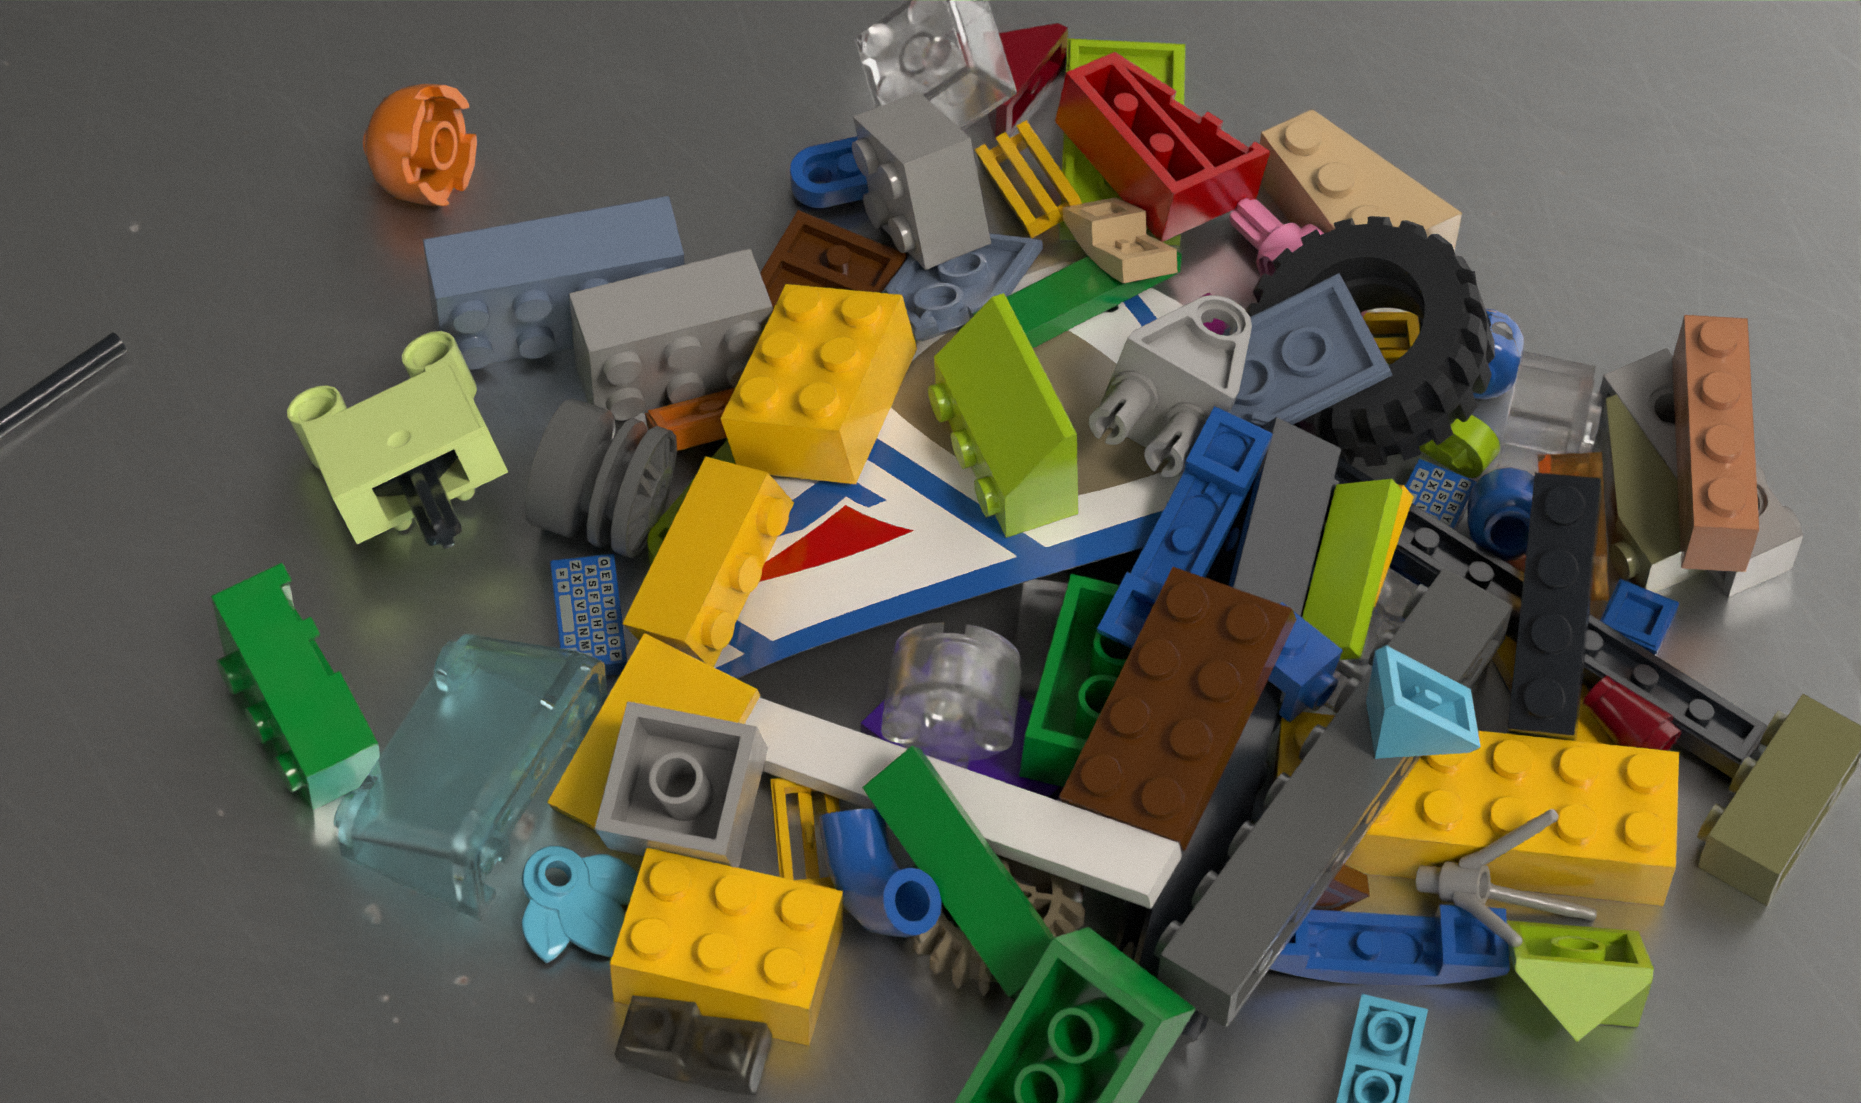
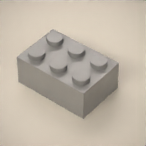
M751 248L569 293L575 367L587 402L610 410L615 416V420L623 421L632 419L648 410L736 388L773 311V306Z

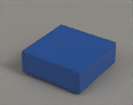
M1619 579L1600 621L1657 656L1676 616L1680 602Z

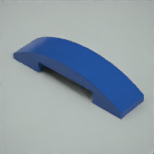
M1214 406L1185 461V470L1131 573H1126L1097 628V633L1132 649L1172 567L1204 578L1206 577L1255 479L1272 441L1273 433Z
M1440 904L1435 917L1312 909L1269 969L1295 976L1339 983L1419 986L1460 983L1507 975L1510 969L1508 943L1504 939L1497 936L1465 909L1457 905ZM1488 907L1507 923L1506 908Z

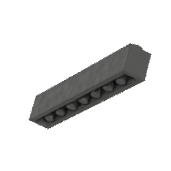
M1446 568L1442 569L1429 588L1422 584L1416 588L1403 611L1402 619L1405 620L1396 634L1387 630L1380 637L1369 657L1368 665L1371 668L1360 681L1352 677L1346 683L1334 706V712L1337 714L1327 728L1318 724L1308 735L1299 754V759L1302 762L1292 776L1283 772L1275 780L1263 804V807L1267 810L1256 825L1246 821L1239 829L1229 847L1227 855L1231 859L1220 874L1211 870L1203 878L1191 901V906L1195 908L1185 922L1181 924L1174 920L1162 934L1154 952V956L1160 959L1157 978L1160 982L1195 1007L1198 1012L1225 1028L1229 1026L1421 758V756L1375 759L1366 704L1375 651L1387 645L1470 689L1504 642L1513 605Z

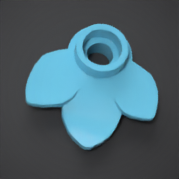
M548 846L536 851L528 859L522 872V887L527 898L530 900L521 921L522 932L526 942L533 952L545 963L554 960L564 951L569 941L591 953L612 957L625 918L621 906L629 904L638 873L621 859L608 854L581 858L571 849L562 846ZM550 868L561 869L567 875L568 883L564 886L552 885L546 879L545 871Z

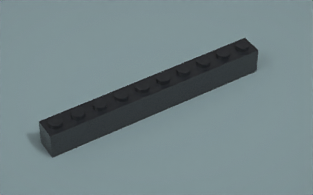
M1276 417L1260 427L1273 433L1272 441L1247 496L1210 568L1208 579L1279 604L1283 602L1302 617L1310 589L1308 583L1313 563L1318 558L1324 535L1322 526L1326 509L1333 499L1336 485L1339 484V476L1335 472L1341 448ZM1267 680L1186 851H1181L1182 857L1153 907L1150 909L1127 900L1125 902L1114 947L1156 979L1158 978L1160 959L1154 956V952L1162 934L1174 920L1181 924L1185 922L1195 908L1191 906V901L1203 878L1211 870L1220 874L1231 859L1227 855L1228 850L1239 829L1246 821L1255 824L1251 817L1257 793L1264 786L1269 774L1270 765L1268 760H1266L1271 735L1275 732L1282 719V716L1279 715L1283 703L1280 701L1282 690L1269 680ZM1195 1010L1171 1050L1197 1041L1204 1031L1209 1018Z

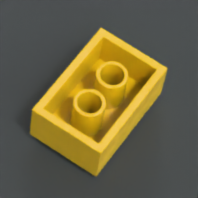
M785 285L721 417L737 465L765 471L773 476L847 484L857 483L917 351L903 296L899 294Z
M646 848L610 962L613 1002L810 1046L843 931V891Z

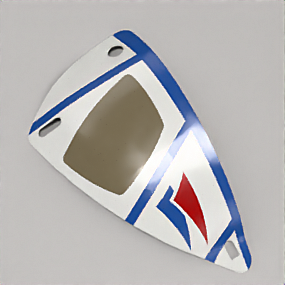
M1077 261L1063 262L1026 274L1011 294ZM1150 288L1117 305L1118 309L1116 311L1103 312L1033 348L1077 433L1079 514L1008 538L1005 537L995 515L986 517L982 512L974 487V480L977 478L971 467L966 469L960 467L951 442L953 430L948 420L944 422L937 420L928 396V386L935 384L934 356L959 330L925 341H915L917 351L856 484L771 475L792 499L794 504L789 513L787 526L782 534L777 537L762 567L760 581L757 587L750 592L735 623L733 636L729 644L723 648L714 668L739 679L787 657L868 629L1144 548L1185 469H1182L1174 477L1161 476L1162 470L1169 462L1168 460L1164 459L1154 472L1146 463L1144 456L1146 448L1128 437L1117 445L1106 444V438L1113 429L1108 427L1102 437L1098 439L1090 430L1089 417L1096 408L1100 407L1128 336L1134 330L1184 305Z

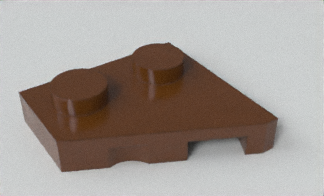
M798 210L760 274L774 309L786 284L882 293L907 259V254Z

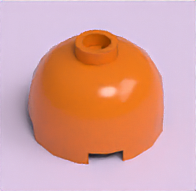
M441 84L407 86L385 97L372 114L363 137L364 153L376 182L396 199L421 205L446 206L449 204L447 199L453 187L459 191H464L467 188L475 166L477 138L476 134L466 133L461 109L470 107L468 101L457 88Z

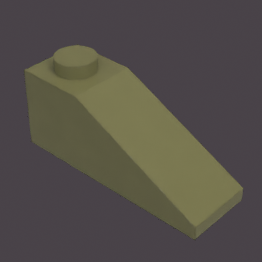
M1617 394L1606 398L1597 431L1610 560L1616 573L1622 579H1629L1632 584L1656 593L1706 570L1681 569L1678 481Z

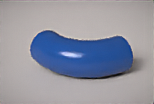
M877 809L847 810L819 816L821 840L829 877L834 888L843 891V907L861 925L873 933L907 938L926 933L936 924L941 913L942 902L938 886L931 876L920 869L909 867L900 870L891 853L886 821Z

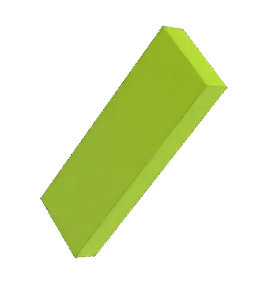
M1393 479L1337 484L1302 618L1343 650L1339 660L1361 659L1403 491Z

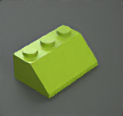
M1005 294L993 296L934 356L935 384L928 386V396L937 420L939 422L948 420L953 430L951 442L960 467L962 469L971 467L977 478L974 480V487L982 512L986 517L995 515L1005 537L1008 538L1079 514L1077 433Z

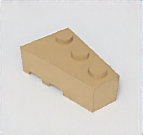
M1313 109L1261 132L1260 145L1270 151L1261 185L1290 223H1296L1300 228L1306 224H1312L1323 233L1335 229L1334 222L1353 218L1355 225L1367 224L1369 216L1390 217L1391 223L1395 227H1399L1401 221L1408 220L1424 226L1427 237L1430 234L1442 236L1452 244L1455 252L1462 212Z

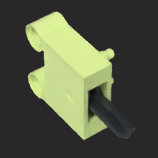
M435 331L419 336L404 349L402 362L410 379L349 408L346 407L339 391L335 387L328 385L316 386L297 395L287 409V417L311 463L321 470L332 498L356 544H360L391 528L404 531L410 527L412 518H415L423 538L429 546L441 544L444 549L451 548L455 545L453 537L462 531V527L450 500L454 498L462 501L469 500L473 497L475 488L508 473L503 459L473 400L477 392L476 383L454 337L447 332Z

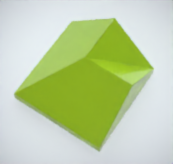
M1507 920V924L1522 937V944L1519 947L1515 948L1508 944L1515 971L1577 1042L1599 1024L1638 1027L1653 982L1654 973L1653 965L1639 931Z

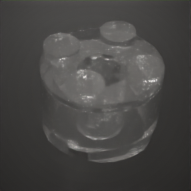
M944 623L923 624L909 629L896 640L883 709L882 735L887 740L899 743L907 749L913 745L922 749L927 756L964 769L968 767L969 761L985 759L1010 748L1015 732L1022 681L1021 657L1018 650L1004 637L982 627L966 624L965 634L943 633Z

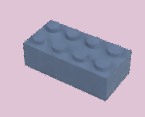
M669 196L423 239L436 331L447 332L454 337L470 370L480 369L491 363L524 357L540 358L552 352L574 349L569 293L685 265L684 252Z

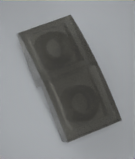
M632 995L614 1056L618 1062L661 1077L705 1088L756 1096L773 1035L767 1023L702 1016L696 1002Z

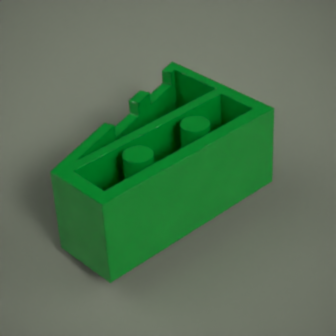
M282 562L211 596L224 656L217 659L216 663L221 677L231 694L235 695L242 691L251 705L245 708V713L258 740L262 744L271 740L280 755L274 757V761L285 786L291 793L301 789L314 811L383 777L384 774L379 745L340 670L334 673L315 642V639L320 637L318 628L311 616L302 620L294 607L290 588L292 579Z

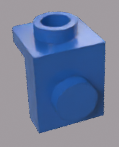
M1295 612L1297 620L1268 678L1270 682L1286 694L1279 715L1288 722L1295 719L1307 707L1312 711L1318 710L1331 697L1338 685V680L1333 675L1343 651Z

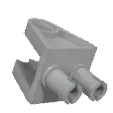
M1203 296L1134 330L1125 342L1100 407L1096 408L1089 417L1090 430L1094 436L1100 439L1108 427H1111L1113 430L1107 436L1106 444L1117 445L1128 437L1146 448L1144 454L1146 463L1154 472L1163 460L1166 459L1169 462L1162 470L1161 476L1174 477L1178 475L1182 469H1185V461L1214 406L1230 413L1238 396L1252 328L1251 318L1246 310L1235 301L1223 296ZM1214 318L1222 320L1231 327L1230 335L1216 334L1208 330L1203 323H1212Z

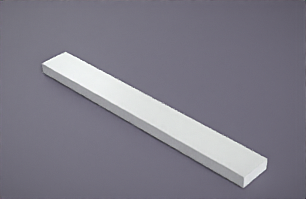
M762 698L758 699L745 723L757 726L768 747L763 772L868 809L877 808L862 787L907 750V748ZM927 756L993 851L1000 856L1150 909L1153 907L1182 857L1178 842Z

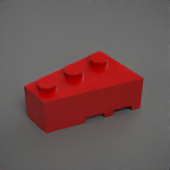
M1113 52L1066 72L1055 122L1125 202L1146 211V227L1159 241H1166L1236 209L1237 203L1244 198L1256 199L1270 151L1255 141L1249 147L1221 130L1223 124L1221 119L1208 111L1202 117L1175 100L1176 90L1118 53Z

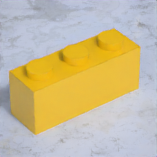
M705 456L622 624L639 641L643 634L646 633L714 667L723 648L729 644L733 636L735 623L750 592L757 587L760 581L762 567L777 537L782 534L787 526L789 513L794 504L792 499L768 472Z

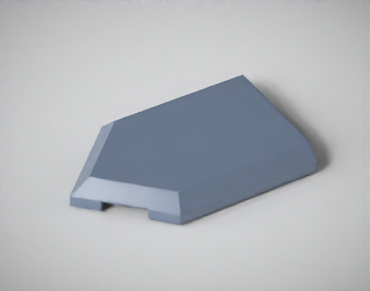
M989 233L991 244L927 270L909 255L882 293L903 296L915 341H925L961 329L973 317V314L979 311L991 297L1002 293L1006 297L1011 295L1042 251V240Z
M1340 273L1250 317L1252 328L1240 390L1230 413L1258 427L1263 426L1276 417L1293 425L1392 376L1388 364ZM1231 327L1225 329L1224 336L1230 335Z

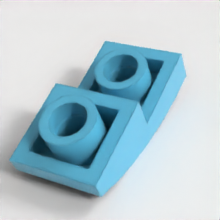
M1366 994L1361 995L1336 1103H1408L1428 1009Z

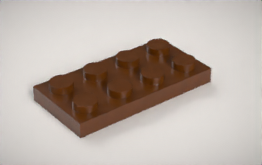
M1172 567L1059 796L1062 802L1178 842L1180 850L1185 852L1297 620L1293 609Z

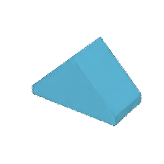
M1387 645L1375 651L1366 698L1375 759L1470 753L1481 747L1471 689Z

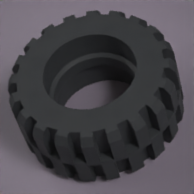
M1369 216L1367 224L1355 225L1353 218L1334 222V230L1321 235L1317 229L1300 238L1303 243L1301 247L1294 252L1286 248L1272 262L1276 271L1272 276L1265 273L1260 277L1253 290L1257 303H1251L1246 308V312L1252 317L1340 273L1360 312L1376 308H1395L1411 312L1424 320L1423 325L1413 345L1402 357L1389 365L1392 376L1293 424L1341 448L1339 458L1350 465L1353 464L1355 457L1363 458L1367 467L1386 465L1387 457L1401 454L1405 461L1421 455L1419 447L1432 439L1436 445L1441 444L1453 435L1450 425L1456 419L1462 422L1467 421L1478 407L1473 393L1482 394L1487 390L1492 375L1488 364L1495 358V341L1490 330L1491 322L1470 267L1462 256L1455 254L1452 244L1439 234H1430L1427 237L1424 226L1408 220L1401 221L1399 227H1395L1392 225L1390 217Z

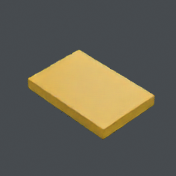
M644 633L547 803L552 809L595 830L627 701L745 724L761 696L759 691Z

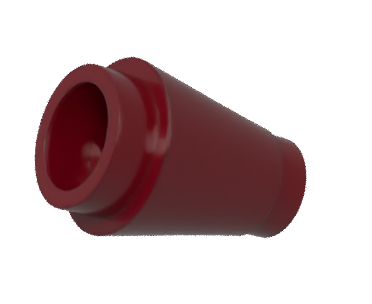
M1609 675L1601 679L1582 702V705L1591 712L1593 718L1614 745L1669 751L1682 733L1672 723L1674 715L1621 683L1615 682Z

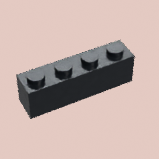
M1535 472L1508 734L1577 740L1602 498L1601 478Z

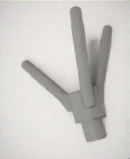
M1553 809L1529 820L1482 850L1461 857L1459 862L1446 861L1442 867L1421 865L1416 874V888L1419 892L1436 893L1440 895L1442 901L1454 902L1455 905L1470 912L1497 936L1515 948L1522 944V937L1484 905L1487 898L1590 921L1595 920L1597 917V911L1592 907L1491 883L1490 871L1486 864L1558 820V813Z

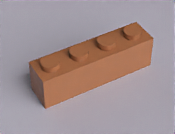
M1684 315L1672 357L1681 569L1746 572L1759 533L1748 318Z

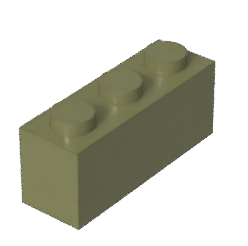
M1805 694L1801 695L1789 715L1781 710L1776 712L1760 741V744L1765 746L1766 749L1758 761L1749 756L1746 757L1729 787V791L1735 794L1726 808L1717 803L1713 806L1697 835V838L1706 842L1698 868L1765 906L1769 905L1861 763V725Z

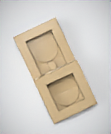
M1117 197L1063 207V220L1082 249L1102 270L1124 284L1177 273V249L1146 235V211Z

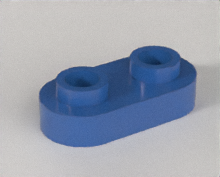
M857 136L807 147L796 154L790 165V186L793 195L801 203L810 207L826 208L862 200L864 194L869 193L866 176L858 168L852 151V143L858 140Z

